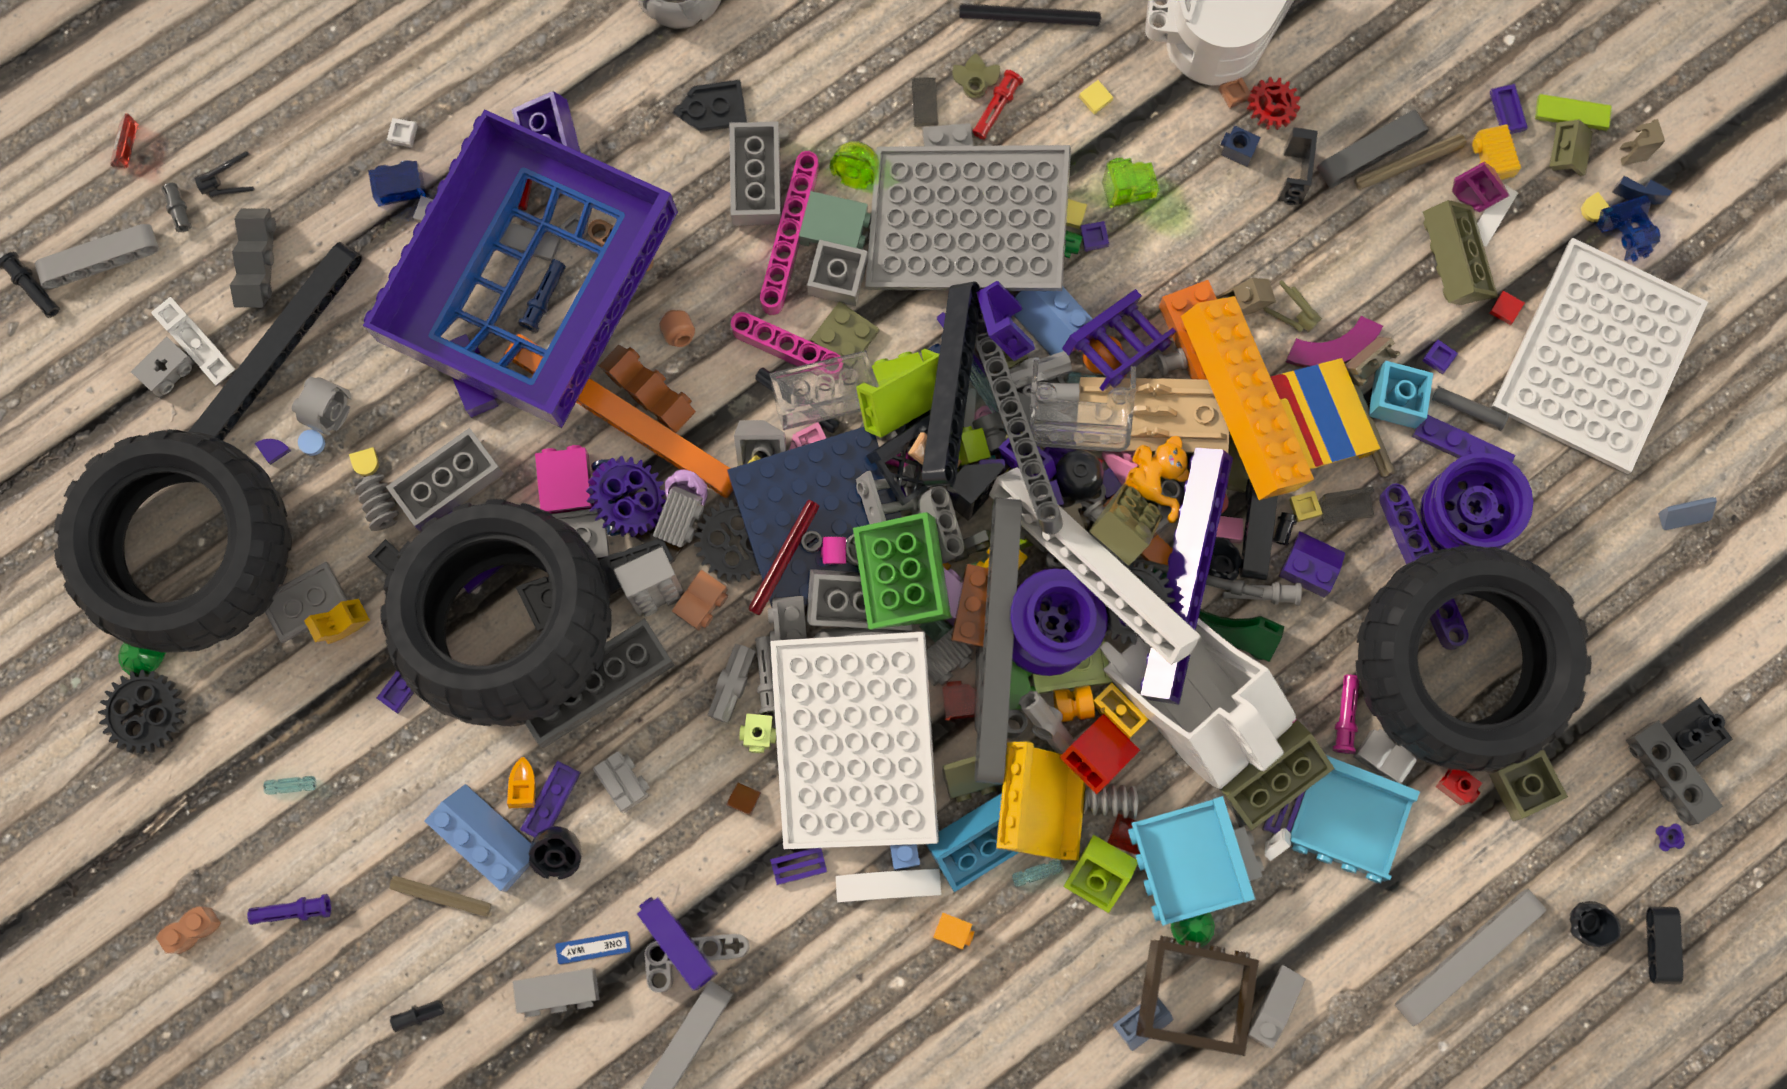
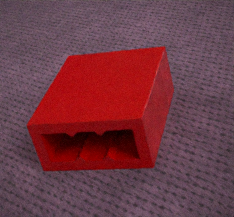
M1103 714L1059 758L1097 795L1137 755L1140 749Z

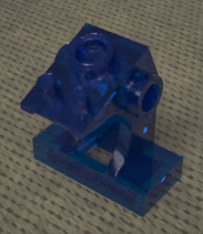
M1647 195L1601 209L1597 227L1602 233L1615 228L1622 232L1621 243L1626 250L1625 261L1631 259L1632 262H1636L1638 257L1648 258L1649 254L1654 251L1653 248L1660 242V230L1657 226H1654L1648 217L1651 201ZM1631 223H1637L1639 227L1633 228Z

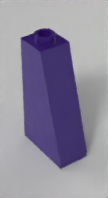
M650 897L639 906L641 911L637 913L638 917L692 990L698 991L719 974L661 898L653 899Z

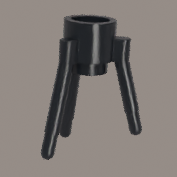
M245 151L213 170L196 176L195 182L201 194L209 193L212 198L223 194L254 191L255 188L253 186L218 189V186H221V182L217 174L247 157L249 152Z

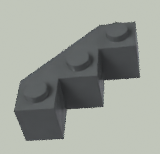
M240 208L234 218L238 243L232 251L236 275L230 284L234 308H264L266 302L272 296L271 269L274 263L273 238L276 230V221L274 217H271L270 208Z

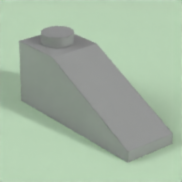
M1284 965L1280 967L1250 1022L1248 1037L1266 1048H1274L1286 1026L1306 978Z

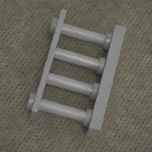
M908 464L904 467L903 476L914 478L916 466ZM920 470L919 480L923 481L922 471ZM866 471L856 479L857 492L861 496L869 524L886 521L884 514L910 509L912 515L920 514L918 499L928 491H924L903 506L899 501L881 504L877 490L890 488L886 479L874 480L871 471ZM902 480L901 486L904 487L906 496L911 494L913 483Z

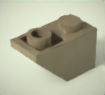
M1251 278L1216 296L1217 299L1235 296L1243 315L1257 312L1276 302L1269 279Z

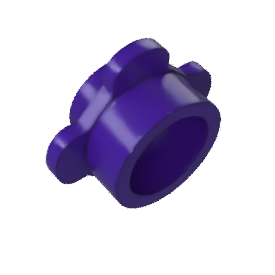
M1674 823L1670 827L1658 826L1656 828V834L1660 839L1659 848L1662 851H1668L1670 848L1682 849L1685 846L1684 834L1679 824ZM1669 835L1672 836V840L1668 839Z

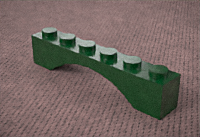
M1163 573L1160 580L1165 579L1167 574ZM1200 609L1198 617L1236 649L1246 651L1258 660L1264 659L1270 662L1283 637L1285 627L1262 616L1234 619L1217 616Z

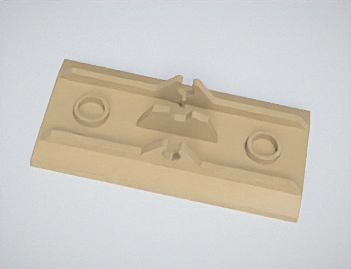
M1080 377L1076 450L1136 452L1139 446L1146 445L1151 448L1152 452H1156L1158 446L1165 444L1169 438L1179 436L1185 453H1194L1195 448L1221 449L1228 453L1229 429L1208 380L1124 378L1115 388L1109 386L1102 392L1099 387L1106 378Z

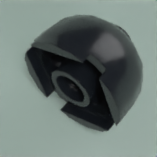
M1075 450L1068 452L1059 459L1055 466L1057 472L1053 477V481L1057 480L1061 496L1064 498H1069L1076 502L1090 500L1098 493L1103 484L1104 471L1102 464L1095 455L1088 451Z
M560 826L548 827L540 831L534 837L529 850V865L536 874L546 879H549V876L558 877L557 880L572 876L579 869L582 858L581 844L577 836L569 829Z

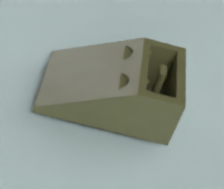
M1124 483L1096 519L1089 532L1129 566L1149 546L1163 516L1155 505L1148 504L1141 497L1138 490Z

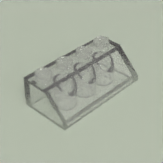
M866 350L769 373L776 409L783 430L861 412L856 386L864 382L876 388L879 387Z

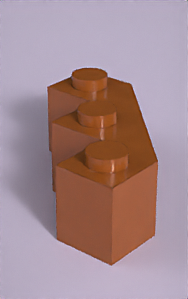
M618 344L598 366L618 387L626 390L631 395V398L641 407L654 414L662 425L677 433L696 412L690 405L691 399L683 392L678 394L671 390L664 383L666 378L658 370L651 371L644 367L638 360L640 355L633 348L629 347L626 349Z

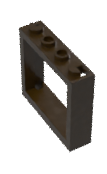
M1160 936V940H1151L1136 1036L1245 1056L1259 960L1250 958L1251 953L1235 950L1234 955L1225 953L1226 948L1210 946L1209 950L1201 949V943L1185 941V945L1176 944V938ZM1165 950L1244 966L1232 1043L1153 1028Z

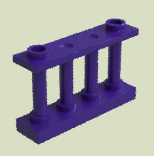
M1136 289L1071 334L1062 347L1068 356L1076 350L1078 352L1082 351L1106 376V379L1099 387L1102 392L1109 386L1115 388L1122 382L1124 375L1158 350L1161 352L1165 351L1172 344L1170 339L1176 332L1174 328H1171L1162 335L1138 310L1137 303L1142 295ZM1125 315L1127 317L1131 316L1154 342L1146 347L1121 321L1122 317ZM1109 326L1115 328L1138 353L1130 359L1105 333L1106 328ZM1092 338L1098 339L1122 365L1113 370L1089 345Z

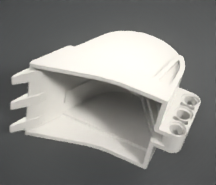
M1148 0L1145 33L1150 40L1167 42V50L1171 61L1187 77L1202 84L1218 86L1244 78L1253 70L1294 0ZM1160 1L1165 5H1157L1155 2ZM1158 23V24H1160L1162 27H1161V28H1157V27L1153 26V24Z
M1199 618L1196 632L1201 637L1190 654L1180 705L1151 701L1141 695V681L1145 677L1147 668L1146 658L1151 650V646L1148 643H1144L1139 637L1137 638L1136 645L1131 644L1121 654L1108 641L1102 644L1100 649L1110 662L1103 669L1117 688L1151 720L1180 757L1212 786L1222 789L1248 766V763H1251L1261 771H1265L1284 754L1276 739L1292 726L1296 716L1268 668L1236 649Z

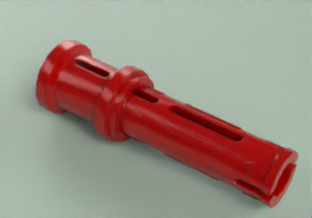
M1008 69L1005 70L1003 80L993 90L994 97L972 130V134L977 138L985 140L986 135L1006 103L1012 102L1014 92L1024 82L1018 73ZM993 109H995L989 121L986 123V120L989 117L990 113Z

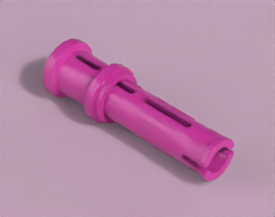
M1346 674L1343 676L1339 722L1335 724V730H1337L1336 745L1332 749V751L1337 753H1356L1354 738L1355 733L1358 732L1357 724H1355L1359 687L1357 675Z

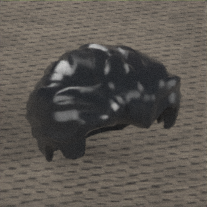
M1216 537L1208 575L1233 581L1237 579L1239 568L1242 565L1239 550L1229 539Z
M1586 901L1577 904L1570 912L1571 933L1581 943L1593 947H1608L1614 944L1620 937L1621 924L1619 919L1607 906L1595 901Z

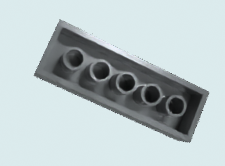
M645 618L606 642L604 646L605 656L599 669L593 670L585 681L587 686L575 699L571 696L558 706L560 710L550 716L527 720L526 726L540 747L544 749L675 666Z

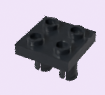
M1701 697L1695 699L1662 723L1694 767L1733 740L1724 728V717L1720 714H1713Z

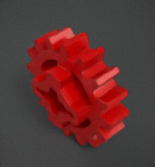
M1269 77L1266 83L1260 80L1257 86L1254 85L1250 91L1252 94L1247 98V101L1250 102L1247 110L1253 111L1251 119L1258 118L1257 125L1260 126L1262 123H1265L1267 130L1272 125H1274L1276 130H1279L1282 125L1287 127L1290 121H1294L1297 117L1296 113H1298L1301 107L1297 105L1301 98L1294 96L1297 89L1293 88L1290 90V82L1282 84L1281 77L1276 82H1273L1272 77Z

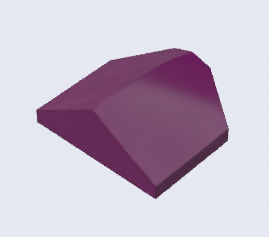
M1482 162L1454 178L1453 194L1460 202L1471 205L1477 212H1481L1509 197V193L1496 170L1486 162Z

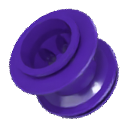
M1054 568L1033 574L1017 589L1011 605L1010 619L1014 632L1012 661L1023 670L1036 675L1054 676L1071 671L1082 661L1093 655L1100 647L1107 630L1105 603L1070 570ZM1041 603L1047 606L1046 612L1040 609ZM1058 607H1062L1065 610V615L1058 613ZM1048 621L1053 625L1051 630L1045 625ZM1064 625H1070L1072 632H1067ZM1053 638H1058L1061 643L1053 641Z

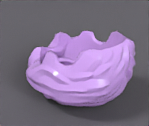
M678 470L665 481L666 498L670 489L676 486L703 497L701 505H705L708 496L707 485L696 473L688 470Z

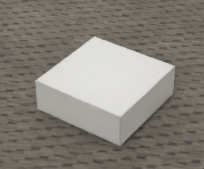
M392 118L387 137L388 143L412 148L418 127L417 123Z
M1286 828L1281 829L1265 842L1264 855L1270 861L1290 847L1291 834Z

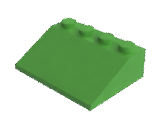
M925 512L853 528L869 630L929 623L952 618L934 516Z

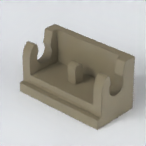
M1654 119L1651 123L1639 125L1635 132H1642L1634 141L1625 142L1621 145L1620 150L1626 148L1632 150L1627 156L1620 159L1622 166L1647 161L1665 142L1658 119Z
M1377 337L1345 364L1353 385L1364 386L1368 382L1367 378L1375 373L1385 361L1397 358L1400 355L1399 351H1394L1391 348L1395 344L1392 338Z

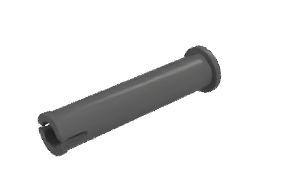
M1441 386L1436 388L1432 397L1433 401L1496 426L1499 431L1503 430L1509 417V413L1503 414L1441 388Z

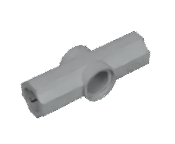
M1063 351L1042 359L1039 357L1027 359L1020 363L1018 367L1009 369L1018 391L1027 385L1047 383L1048 380L1072 373V366L1069 356Z
M734 645L727 666L722 670L717 681V691L707 716L727 724L729 723L737 700L741 698L748 680L747 674L756 651L743 645Z
M1029 691L1028 694L1021 697L1019 705L1034 724L1032 728L1033 734L1040 739L1047 740L1056 753L1063 754L1075 741L1061 723L1062 713L1056 708L1048 706L1037 691Z

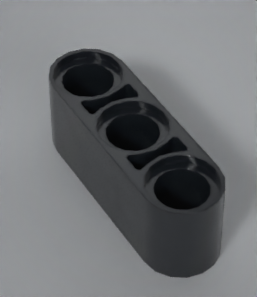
M1649 906L1646 912L1650 981L1653 984H1681L1684 971L1679 909L1677 907Z

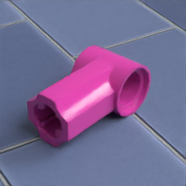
M823 537V547L820 549V557L823 558V564H846V537Z

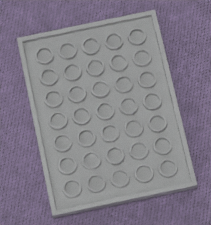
M1070 145L877 147L865 287L868 290H949L951 285L976 281L982 290L995 281H999L1008 291H1062L1071 158Z

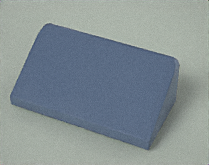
M1716 497L1666 507L1658 513L1663 530L1710 521L1714 514L1717 502Z
M1158 998L1153 1028L1163 1029L1173 1021V1017ZM1140 1005L1113 1024V1027L1131 1051H1134L1150 1039L1136 1036Z

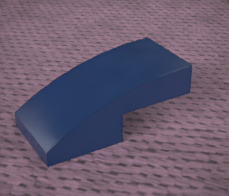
M1623 176L1615 185L1612 193L1638 203L1662 204L1671 195L1672 191L1653 180H1650L1643 186Z

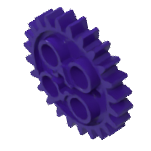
M620 456L617 460L611 458L607 463L603 462L588 480V483L592 486H589L586 492L592 494V496L586 501L594 503L590 512H598L595 520L603 519V528H606L608 525L612 526V534L619 529L621 537H624L628 531L631 537L637 535L638 532L640 535H643L647 530L651 531L659 521L663 510L662 507H664L666 502L665 499H662L665 495V490H660L659 488L664 482H657L655 478L658 476V472L651 475L649 473L651 466L649 465L644 469L642 467V460L634 464L633 457H630L626 462L623 456ZM629 478H632L636 485L632 484ZM607 485L611 486L615 493L611 492ZM640 489L646 490L644 492L636 493L632 498L629 496ZM622 495L625 497L614 504L608 503L610 501L618 500ZM639 500L643 501L647 508L643 507ZM618 508H621L625 512V516L620 514Z

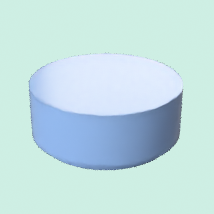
M310 429L301 433L298 438V446L306 455L315 456L323 451L325 440L318 431Z

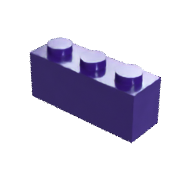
M467 334L450 340L462 347H466L471 342ZM479 347L474 350V353H481ZM452 377L465 410L471 418L498 407L496 397Z

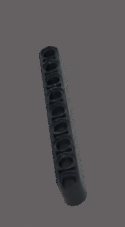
M976 281L951 285L949 289L922 468L923 482L927 487L952 485L956 479L980 312V303L976 292L980 291L981 288Z

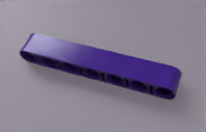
M1391 484L1381 493L1379 501L1404 561L1408 564L1433 552V549L1408 491L1401 484ZM1390 492L1397 495L1398 502H1393L1389 498ZM1399 515L1407 518L1408 525H1403L1399 521ZM1409 538L1416 540L1418 543L1417 549L1410 546ZM1452 598L1440 607L1447 611L1448 619L1440 616L1439 608L1430 618L1440 644L1448 650H1454L1462 646L1469 637L1454 598ZM1450 631H1452V632H1454V633L1457 634V636H1458V642H1457V643H1456V642H1453V641L1450 639V637H1449V632H1450Z

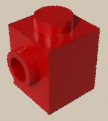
M1449 768L1436 785V788L1462 806L1468 803L1472 804L1481 793L1478 789L1482 782L1467 771Z

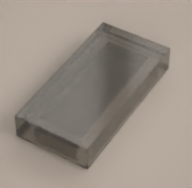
M936 77L912 78L914 127L938 126Z

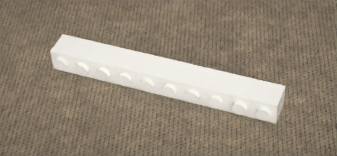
M1018 467L996 478L989 496L993 499L997 497L1021 500V526L1171 666L1192 653L1201 636L1059 505L1063 520L1062 529L1056 534L1051 535L1041 530ZM1040 495L1038 498H1043L1046 495ZM1049 516L1045 520H1051L1054 516Z

